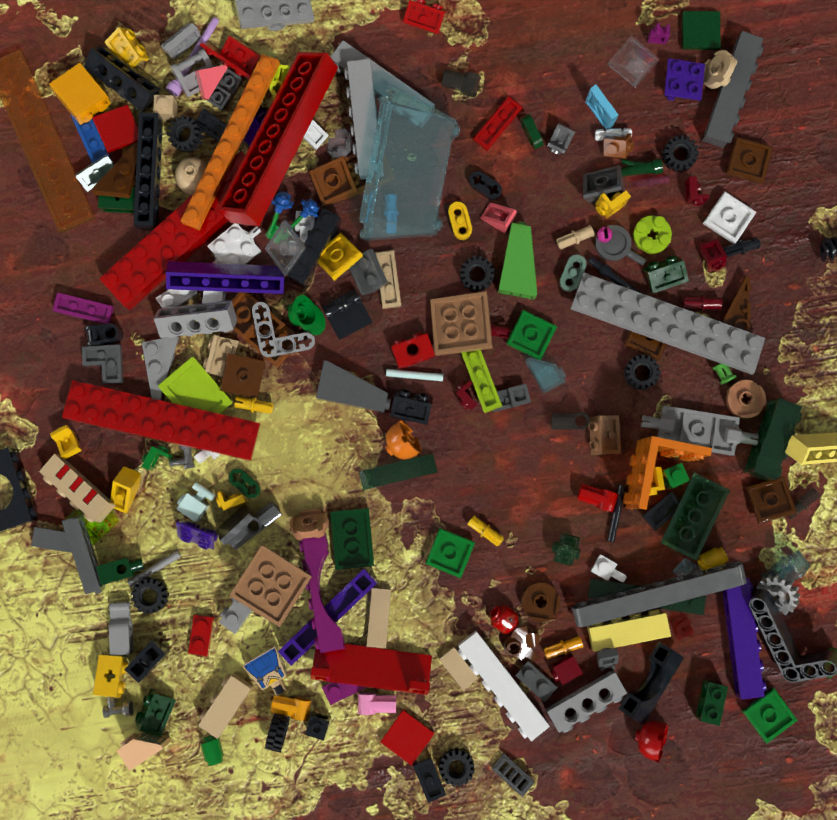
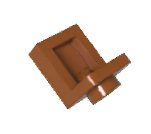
M629 133L625 137L606 135L604 138V156L626 158L633 151L634 141L631 140V134Z

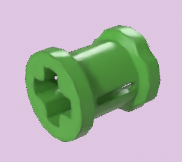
M719 364L712 368L713 371L717 372L721 385L736 378V375H733L729 366Z

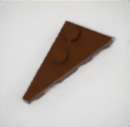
M138 141L92 188L94 195L130 198L136 178Z
M746 275L721 321L747 332H750L751 329L749 324L751 318V303H749L751 283L749 276Z

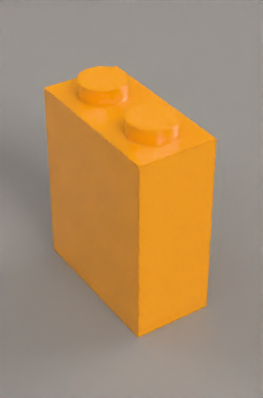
M78 63L49 83L53 93L80 125L84 122H89L93 116L106 110L111 104L107 94L81 63Z

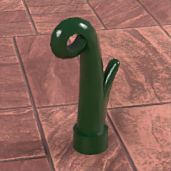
M661 158L646 162L621 160L623 164L628 165L621 168L623 177L663 173Z

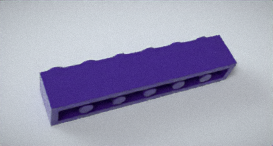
M168 261L166 289L283 294L284 266Z
M746 578L747 583L742 586L722 591L735 694L739 699L764 697V691H766V683L762 679L761 671L764 670L763 662L759 658L761 645L756 636L758 624L754 620V615L749 606L752 599L751 593H753V585L749 578Z

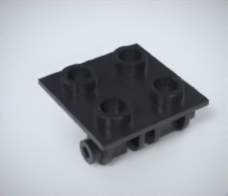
M355 289L322 306L339 340L373 323Z

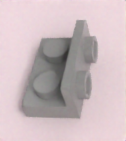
M187 23L165 41L161 47L172 60H175L199 40L201 35L193 23Z

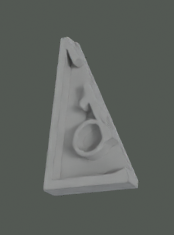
M179 336L142 342L152 399L162 401L163 392L158 385L169 377L176 346L180 340Z

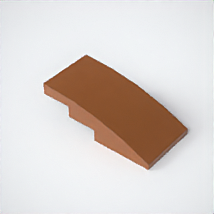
M381 144L384 177L361 179L359 174L355 172V163L358 162V159L354 153L347 157L341 156L309 171L322 206L354 197L396 180Z
M239 292L232 300L237 317L234 331L261 354L252 314L253 306L259 301L247 292ZM258 306V310H255V313H259L261 320L257 319V323L269 321L268 317L264 319L263 313L266 312V308L264 309L262 306ZM270 312L275 338L296 334ZM266 324L261 325L259 328L260 334L268 335L270 327ZM272 336L267 339L261 338V342L265 341L266 343L263 351L271 354L274 346H270L269 340H273ZM298 337L294 338L296 342V347L301 342L298 341ZM284 340L282 342L284 350L289 351L292 349L293 343L291 340ZM290 354L265 358L278 368Z

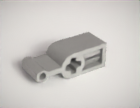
M130 602L109 604L110 656L127 655L134 652Z

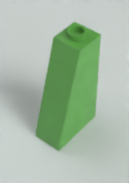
M517 221L511 224L498 293L535 300L537 297L531 226Z

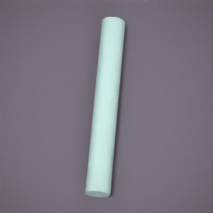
M386 370V376L443 381V374Z

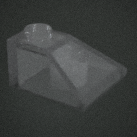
M631 36L609 60L607 65L636 88L660 59Z
M283 220L265 247L284 275H288L306 248L287 220Z

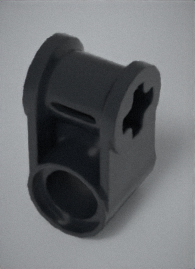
M113 324L84 327L88 341L86 347L118 343L124 336L123 330ZM115 329V336L110 338V331Z

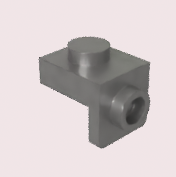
M558 123L547 145L550 147V151L558 155L560 153L565 154L576 131Z

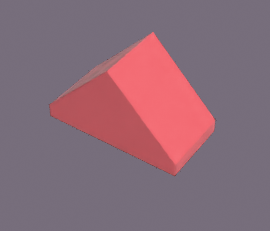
M222 65L195 71L203 100H209L227 70V66Z
M490 202L481 219L501 232L506 233L515 219L517 211Z

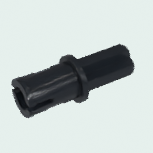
M754 237L749 240H739L736 244L723 247V250L727 257L737 254L744 255L745 252L759 249L761 243L758 237Z

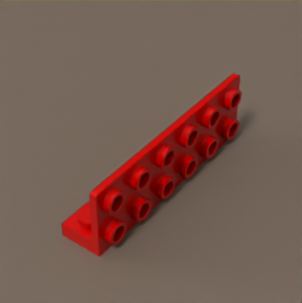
M345 644V649L327 653H320V649L315 648L310 676L311 680L428 695L432 656Z

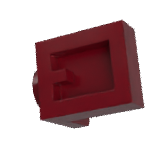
M689 176L685 181L686 204H692L693 206L704 205L709 199V194L698 195L700 193V183L697 182V176Z
M718 239L699 245V250L707 263V272L718 271L726 266L727 255Z

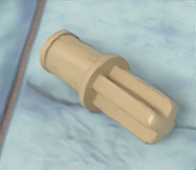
M591 225L577 231L572 230L570 234L556 240L559 249H563L575 243L578 245L580 241L593 237L594 231Z

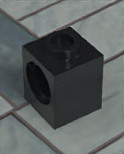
M312 712L305 735L324 741L331 717Z

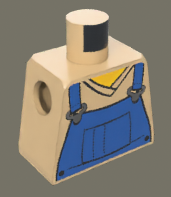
M278 645L271 647L243 665V668L262 690L271 686L276 695L286 690L281 679L288 675L284 660L278 652L280 650Z

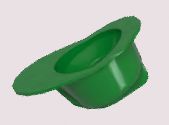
M297 296L294 302L286 307L292 324L301 326L307 333L315 336L320 335L324 331L326 326L325 317L321 310L307 296Z

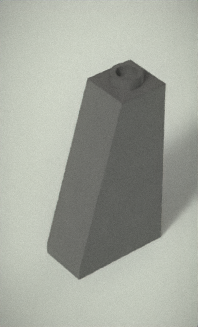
M324 360L316 396L318 400L385 413V409L389 410L391 398H388L387 392Z

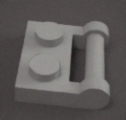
M204 49L199 50L198 54L185 61L170 66L172 73L177 78L187 97L200 90L195 71L184 77L181 71L201 60L205 65L197 70L214 67Z

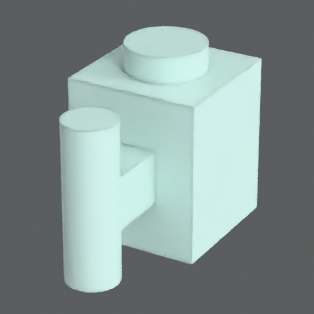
M196 482L192 487L198 492L196 496L191 493L183 494L177 502L179 505L177 510L194 522H199L209 508V505L203 502L204 498L206 497L212 501L216 494Z

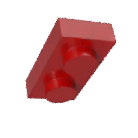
M194 614L188 654L209 655L214 623L213 616Z

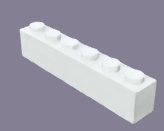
M476 630L458 644L460 656L464 660L468 659L472 664L469 667L476 676L480 674L484 679L481 683L488 692L490 690L496 695L494 700L500 707L504 705L508 711L506 713L507 717L512 723L517 722L520 726L518 731L524 739L528 737L533 741L550 727Z

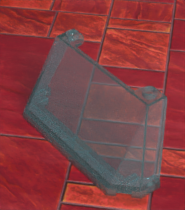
M389 85L387 88V93L389 94L382 97L360 211V222L364 223V230L361 229L360 238L371 241L435 236L442 228V220H440L438 214L451 144L455 137L459 136L460 126L456 119Z

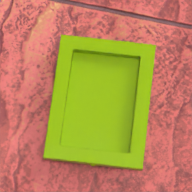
M193 356L158 385L161 391L174 404L220 414L233 403L225 392L219 391L220 387L205 372V369Z

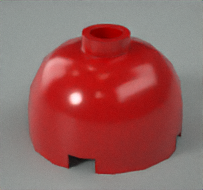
M653 720L645 723L641 730L637 729L635 741L638 742V749L645 758L655 762L661 761L664 752L662 750L668 735V723Z

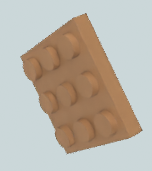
M487 291L430 299L436 356L493 348Z
M262 544L229 596L280 627L312 575Z

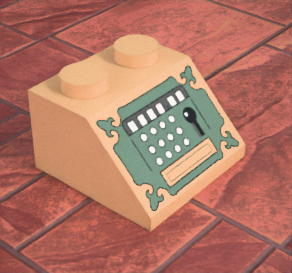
M141 732L138 735L133 733L120 743L121 747L116 751L130 771L163 749L172 740L170 737L162 735L159 737L145 732Z

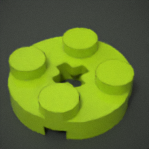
M661 216L642 218L633 231L634 244L638 249L647 254L660 253L671 242L672 231L670 225ZM650 230L657 233L655 240L647 236Z

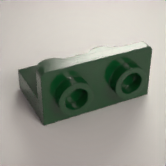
M676 255L669 256L661 262H651L647 267L643 268V272L647 274L650 291L653 294L689 281L685 262Z
M150 688L149 693H146L143 698L141 712L139 711L135 717L138 730L161 737L176 699L157 693L155 689Z

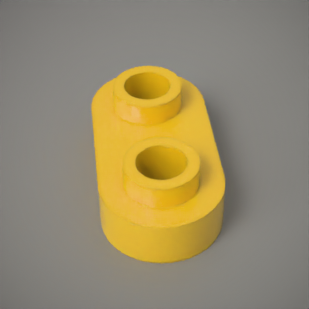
M454 202L448 210L453 234L459 240H466L472 233V225L467 207L462 202ZM459 210L461 215L457 216L454 212ZM464 228L466 232L461 234L459 229Z

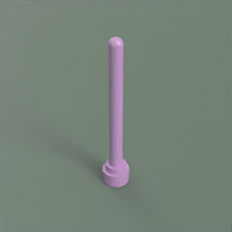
M217 17L212 18L188 58L198 54V51L203 49L200 44L209 40L219 23ZM192 66L181 71L183 77L188 74ZM177 78L171 82L169 81L165 87L170 94L176 97L182 91Z

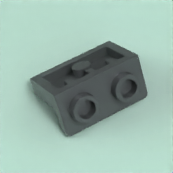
M373 249L362 253L363 257L349 268L361 295L374 293L388 283Z

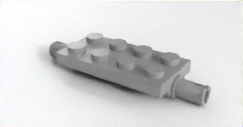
M664 405L662 406L660 418L643 415L641 420L647 421L641 422V427L657 429L659 438L712 448L711 453L729 456L735 455L737 444L744 443L756 446L758 440L753 439L759 438L758 433L742 432L739 429L740 418Z

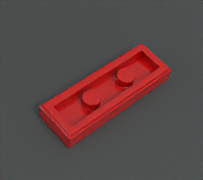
M508 96L474 136L473 141L485 151H488L523 110V107Z

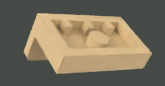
M214 335V338L210 339L208 345L210 350L209 357H206L204 361L205 372L222 377L227 353L237 355L240 342Z

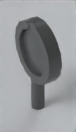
M618 225L606 226L613 233L611 240L607 243L600 242L596 237L595 249L604 260L618 261L627 256L642 266L647 261V259L630 250L631 237L623 227ZM604 230L605 238H607V230Z

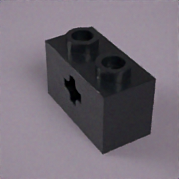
M156 638L124 670L139 683L171 651Z

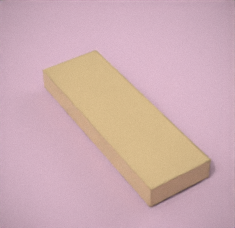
M394 250L375 252L388 281L385 286L380 288L383 309L402 307Z
M372 588L367 647L386 648L391 589Z

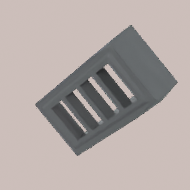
M505 753L491 767L496 774L522 797L535 782L527 772ZM507 761L508 765L503 771H500V767ZM511 767H513L514 770L507 777L506 773L511 769ZM519 772L521 775L513 782L512 779ZM525 778L526 782L520 788L518 785Z

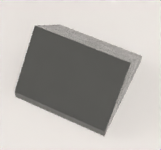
M620 165L583 174V197L588 203L597 201L602 193L611 198L617 192L621 194L625 192Z

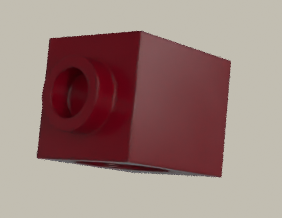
M572 654L551 665L553 671H551L553 678L556 682L560 681L562 685L583 674Z

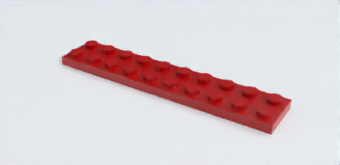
M73 380L62 414L64 419L247 461H252L261 426L258 422Z

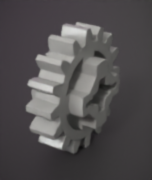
M778 573L775 577L769 574L767 578L763 577L756 587L758 590H768L779 611L783 612L784 615H787L789 611L793 612L800 602L799 598L801 595L797 593L799 588L793 587L794 581L788 582L787 576H784L782 579Z

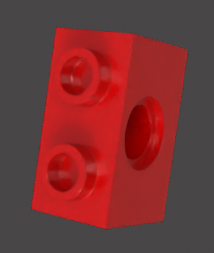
M422 332L412 335V339L407 341L405 339L397 340L391 346L399 370L435 357L428 334L423 335ZM411 345L418 348V352L414 355L407 352V348Z

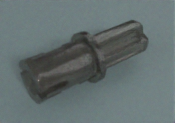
M812 488L802 497H797L794 502L797 514L787 517L792 520L803 510H808V506L820 498L819 492Z

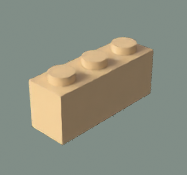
M235 673L230 677L228 675L221 683L223 689L220 693L216 692L210 700L212 703L209 710L205 708L199 717L201 722L198 726L217 739L221 736L253 687L252 684Z

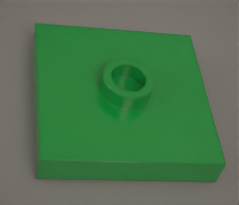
M523 310L506 345L541 361L557 326Z
M439 528L425 564L461 578L475 542Z
M773 687L764 693V697L757 698L741 710L766 744L798 721Z

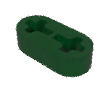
M527 114L521 117V125L532 148L536 150L543 147V140L532 116Z
M233 469L229 473L230 483L246 497L257 498L260 495L261 486L245 471ZM234 473H241V479H243L245 482H235V477L233 476ZM245 485H255L256 494H249V489Z

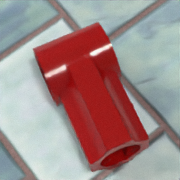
M581 484L577 500L595 505L596 508L612 513L618 494Z

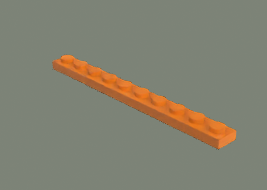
M264 54L261 55L181 219L182 224L200 231L278 70L279 60Z

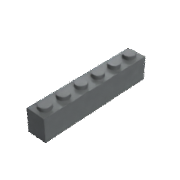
M744 31L738 36L732 52L733 57L738 62L730 77L729 84L724 87L720 86L702 138L703 142L724 148L727 143H731L734 132L731 131L733 126L737 125L740 115H738L739 108H743L746 101L744 97L745 91L748 92L752 80H749L750 76L755 73L758 63H755L756 59L761 56L764 48L761 45L763 38Z

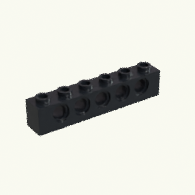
M139 112L133 224L138 230L153 231L158 226L163 119L159 113Z

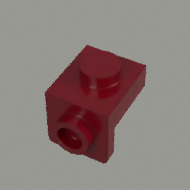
M471 380L468 383L463 381L456 388L458 390L456 395L460 399L458 403L465 410L469 409L470 411L477 406L474 400L465 392L473 384Z

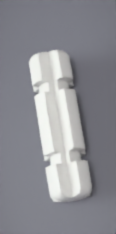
M621 128L606 129V131L597 129L595 131V140L603 141L606 135L625 137L627 133L631 134L632 137V129L624 128V130H621Z

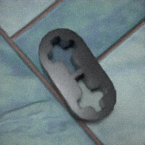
M480 171L473 172L470 175L469 185L473 190L489 200H497L500 197L502 187L498 182ZM478 177H480V182L483 183L484 186L480 183H477V185H475L473 178L477 179ZM487 187H489V188H491V189H493L494 187H496V188H497V190H496L497 194H496V193H493V195H491V194H490V189H488Z

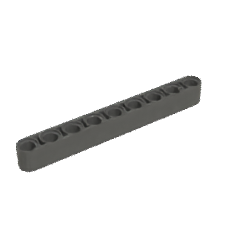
M731 562L576 603L571 608L576 626L585 627L742 586L747 583L742 562Z

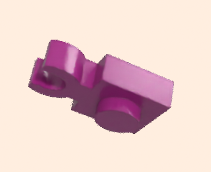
M657 23L655 28H651L647 43L666 44L670 38V24L661 27L660 23Z

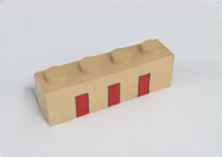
M54 454L39 471L44 476L43 480L49 485H54L58 488L56 492L62 497L70 499V505L77 510H82L84 518L91 523L93 521L101 523L116 506L60 455Z

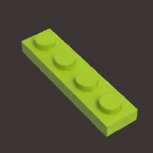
M481 350L461 352L484 413L503 407Z

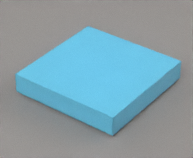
M594 85L590 88L585 102L605 130L613 127L618 113L598 86Z

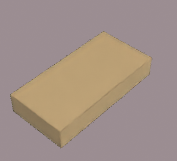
M455 647L439 658L462 690L478 679Z

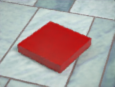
M128 104L92 117L107 153L138 141V126Z
M403 709L380 740V743L412 766L435 732Z

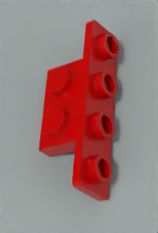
M232 35L228 36L222 50L210 42H201L200 44L208 55L216 56L220 59L219 62L221 64L232 67L237 75L247 77L248 79H250L261 57L259 53Z

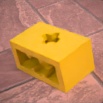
M99 655L93 695L121 698V694H124L126 686L123 680L124 674H127L124 669L129 665L126 662L127 658ZM115 674V678H108L109 675Z

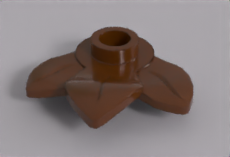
M519 626L513 630L511 637L504 642V650L507 654L517 656L522 661L535 660L537 655L533 648L542 640V637L535 632H528L526 626ZM511 644H517L515 647H510Z

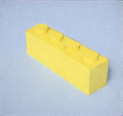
M837 432L792 435L788 441L785 453L801 465L837 462Z
M660 609L648 611L649 614L641 616V613L629 615L630 618L627 619L620 617L610 620L611 622H601L587 626L591 650L596 652L604 648H616L671 637L667 615L663 611L660 612Z

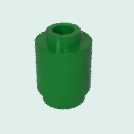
M212 735L204 737L200 746L208 766L223 762L224 753L220 739Z

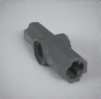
M273 501L253 516V520L259 524L257 531H252L249 523L229 544L237 550L255 535L261 533L264 528L282 516L279 508Z

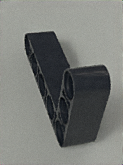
M765 589L757 590L750 600L749 606L784 679L789 682H800L835 675L837 673V652L828 650L800 655L771 593Z

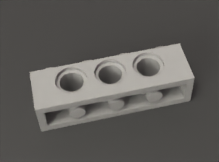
M228 300L160 308L154 317V321L160 338H175L184 335L193 336L202 333L229 332L234 330L237 317L232 301Z
M611 670L545 709L558 732L563 731L565 733L571 730L575 723L587 721L592 713L604 711L607 708L606 705L611 702L617 703L624 699L623 695L627 694L616 673ZM607 688L608 695L604 698L599 697L600 690ZM586 698H590L592 701L589 707L582 706V702ZM568 708L575 710L572 717L565 716V711Z

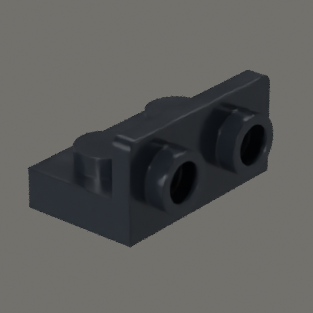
M407 389L396 390L390 417L427 425L433 397L425 393H411Z

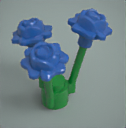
M279 190L271 202L275 205V214L265 236L274 242H279L280 238L285 240L287 234L303 218H306L308 215L318 217L319 213L317 210L319 206H317V203L312 199L307 201L302 199L303 210L300 212V216L283 231L284 227L276 223L283 209L292 208L294 202L290 201V194Z

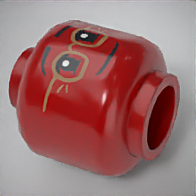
M507 605L496 606L490 613L489 618L491 619L492 627L503 634L513 632L519 626L518 613Z

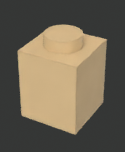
M154 95L153 113H159L163 121H176L178 103L174 96Z

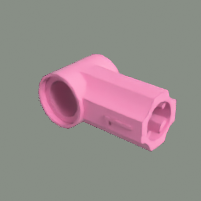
M372 692L358 693V714L396 713V695H376Z

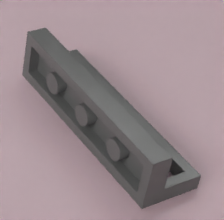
M83 515L63 520V527L85 594L95 592V594L101 593L105 585L101 586L96 569V566L99 565Z

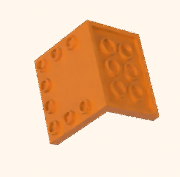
M654 436L637 440L635 455L632 454L630 459L632 471L628 473L626 481L629 487L628 492L624 493L623 498L625 508L647 510L657 452L660 453L661 457L671 458L678 456V460L690 462L699 459L704 460V457L711 456L712 448Z

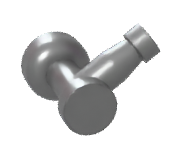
M179 445V448L184 452V457L169 459V466L183 465L184 469L195 468V464L192 461V448Z
M114 697L107 698L108 706H104L102 710L104 718L122 713L126 717L133 716L134 707L131 700L125 701L122 706H116Z

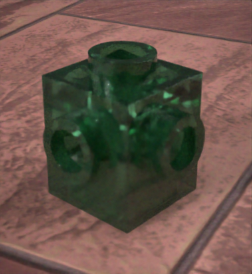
M561 532L558 541H554L551 552L554 553L553 561L572 567L574 560H578L580 556V537Z

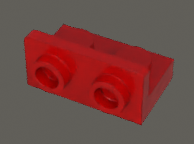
M409 0L403 23L439 34L444 16L447 13L446 10H443L444 6L433 3L431 6L425 4L426 0Z

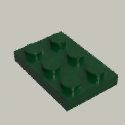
M369 508L330 512L335 569L375 566Z

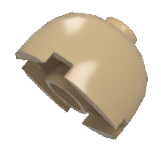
M189 157L182 160L175 170V181L179 189L186 195H193L208 164L197 157Z

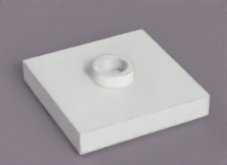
M724 192L703 224L735 244L756 214V211L727 192Z

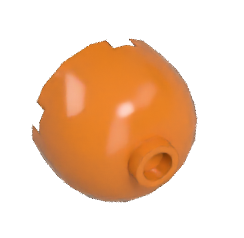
M399 421L389 428L386 434L387 446L385 448L391 456L395 455L399 459L406 460L417 456L422 451L418 438L416 437L414 440L411 434L413 432L412 429L404 421Z

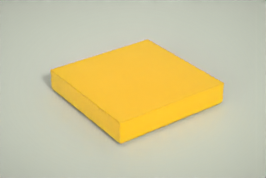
M340 233L326 245L318 260V264L335 281L362 258L363 255Z

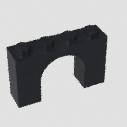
M10 447L0 450V474L5 476L13 487V498L10 504L0 511V533L38 520L37 508L31 501V489L25 482L26 473L20 467V455L15 448Z

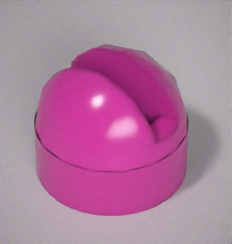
M602 227L597 232V239L602 243L609 242L613 236L612 230L609 227ZM604 230H607V238H605Z

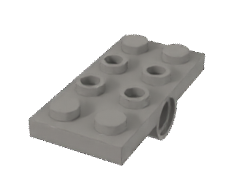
M234 0L240 29L267 27L270 31H278L285 28L286 25L314 22L310 0Z

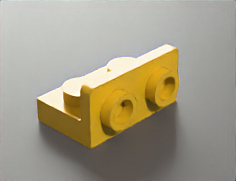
M118 27L105 41L109 50L132 68L141 60H149L146 49L137 41L136 35L131 29Z
M627 190L622 194L617 192L610 199L605 193H602L596 202V210L607 219L624 207L631 196Z

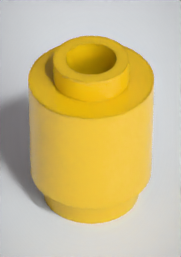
M715 547L699 555L700 560L697 562L700 569L705 570L724 565L728 561V557L722 547Z

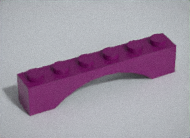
M325 533L320 538H304L302 541H299L301 553L304 552L305 560H302L303 570L312 575L306 585V589L311 593V598L308 599L310 610L314 612V618H311L313 630H317V637L315 638L316 649H320V653L345 649L343 631L327 613L320 592L321 571L330 553L327 534Z

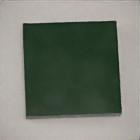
M720 11L682 12V50H719L721 48Z

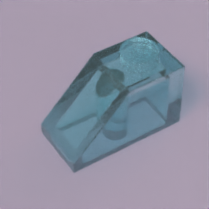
M534 358L526 359L525 363L543 394L566 382L564 379L566 375L561 367L558 368L556 364Z
M797 550L782 558L761 576L762 578H767L771 574L775 577L778 573L782 579L784 576H787L788 582L795 581L803 577L811 565L801 552Z

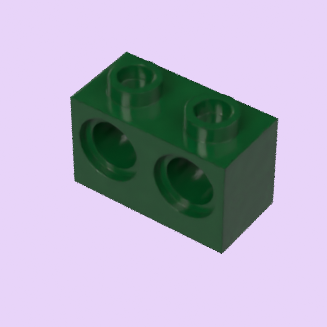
M703 679L695 715L699 721L720 726L728 686L723 683Z

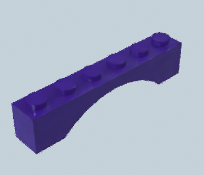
M364 568L325 606L332 620L336 623L378 581ZM310 620L278 651L291 666L315 644L317 630H313L312 621Z

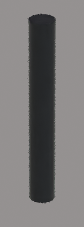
M618 485V497L612 513L607 537L608 542H615L626 486Z

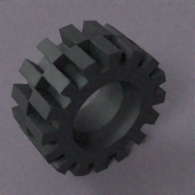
M184 115L181 118L176 117V122L172 120L170 123L173 126H168L171 132H167V136H170L168 141L171 142V145L184 152H194V149H199L197 145H202L203 142L200 140L205 137L201 135V133H205L204 129L201 128L203 127L202 124ZM189 127L191 135L187 141H183L181 133L184 128Z
M677 135L673 139L671 138L662 151V160H665V166L668 164L669 170L673 168V172L678 170L680 172L687 171L696 162L699 151H697L698 145H694L695 141H690L689 136L684 138V135L680 137ZM678 147L684 148L687 152V158L685 160H677L673 154L674 149Z
M473 256L462 264L460 270L461 283L469 291H484L493 282L495 275L494 268L492 267L493 264L489 263L487 258L483 259V256ZM475 267L483 269L484 278L480 281L473 280L470 277L471 269Z
M649 355L635 356L627 362L624 368L626 383H629L630 387L636 388V390L651 388L660 378V366ZM643 365L648 368L649 376L647 379L640 380L636 377L635 369L637 366Z
M147 578L139 581L133 587L134 591L131 592V595H133L131 602L134 601L133 606L137 607L138 611H142L144 614H152L163 609L168 602L167 597H169V593H167L168 588L164 586L165 583L160 582V579ZM147 588H152L157 593V599L154 603H147L143 598V593Z
M274 713L265 749L281 753L290 717Z
M455 748L454 750L449 749L447 753H443V756L440 758L439 772L441 778L448 785L450 783L453 787L455 785L461 787L462 784L465 783L466 785L468 780L473 778L472 775L475 771L474 762L468 752H465L462 748L461 750ZM453 760L463 762L464 770L462 773H451L449 765Z

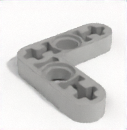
M258 302L253 306L252 314L259 349L263 356L275 357L309 350L314 346L315 339L310 333L275 338L268 305L264 302ZM258 306L266 308V312L263 313L264 319L268 317L269 321L257 323V319L261 320L259 313H255V310H258ZM266 324L270 327L268 335L260 334L259 328L261 325ZM272 336L273 340H269V344L274 346V349L271 350V354H268L267 351H263V348L266 347L265 341L261 342L260 339H267ZM304 336L312 339L308 347H305V344H299L300 349H296L294 338L298 337V341L304 340ZM284 340L292 341L293 347L291 350L286 351L282 348Z

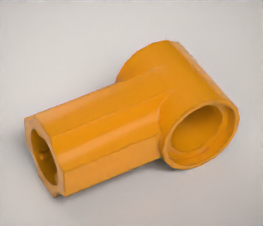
M274 695L271 713L291 716L292 719L299 721H308L312 701L302 697L289 698Z

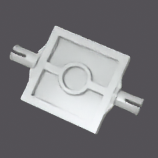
M234 223L208 245L216 259L212 263L246 265L261 253L253 238L262 231L256 226L250 232H247L239 224Z

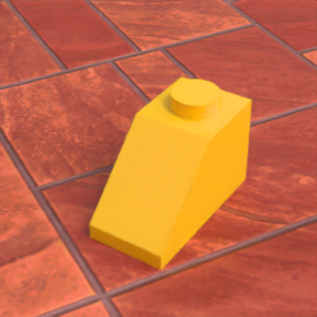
M125 466L121 469L113 480L110 500L116 505L114 509L126 514L129 512L140 485L141 473Z

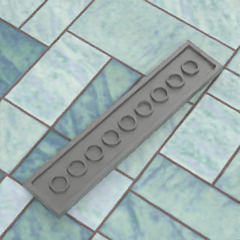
M586 273L582 275L571 306V310L751 375L755 373L765 341L764 337Z

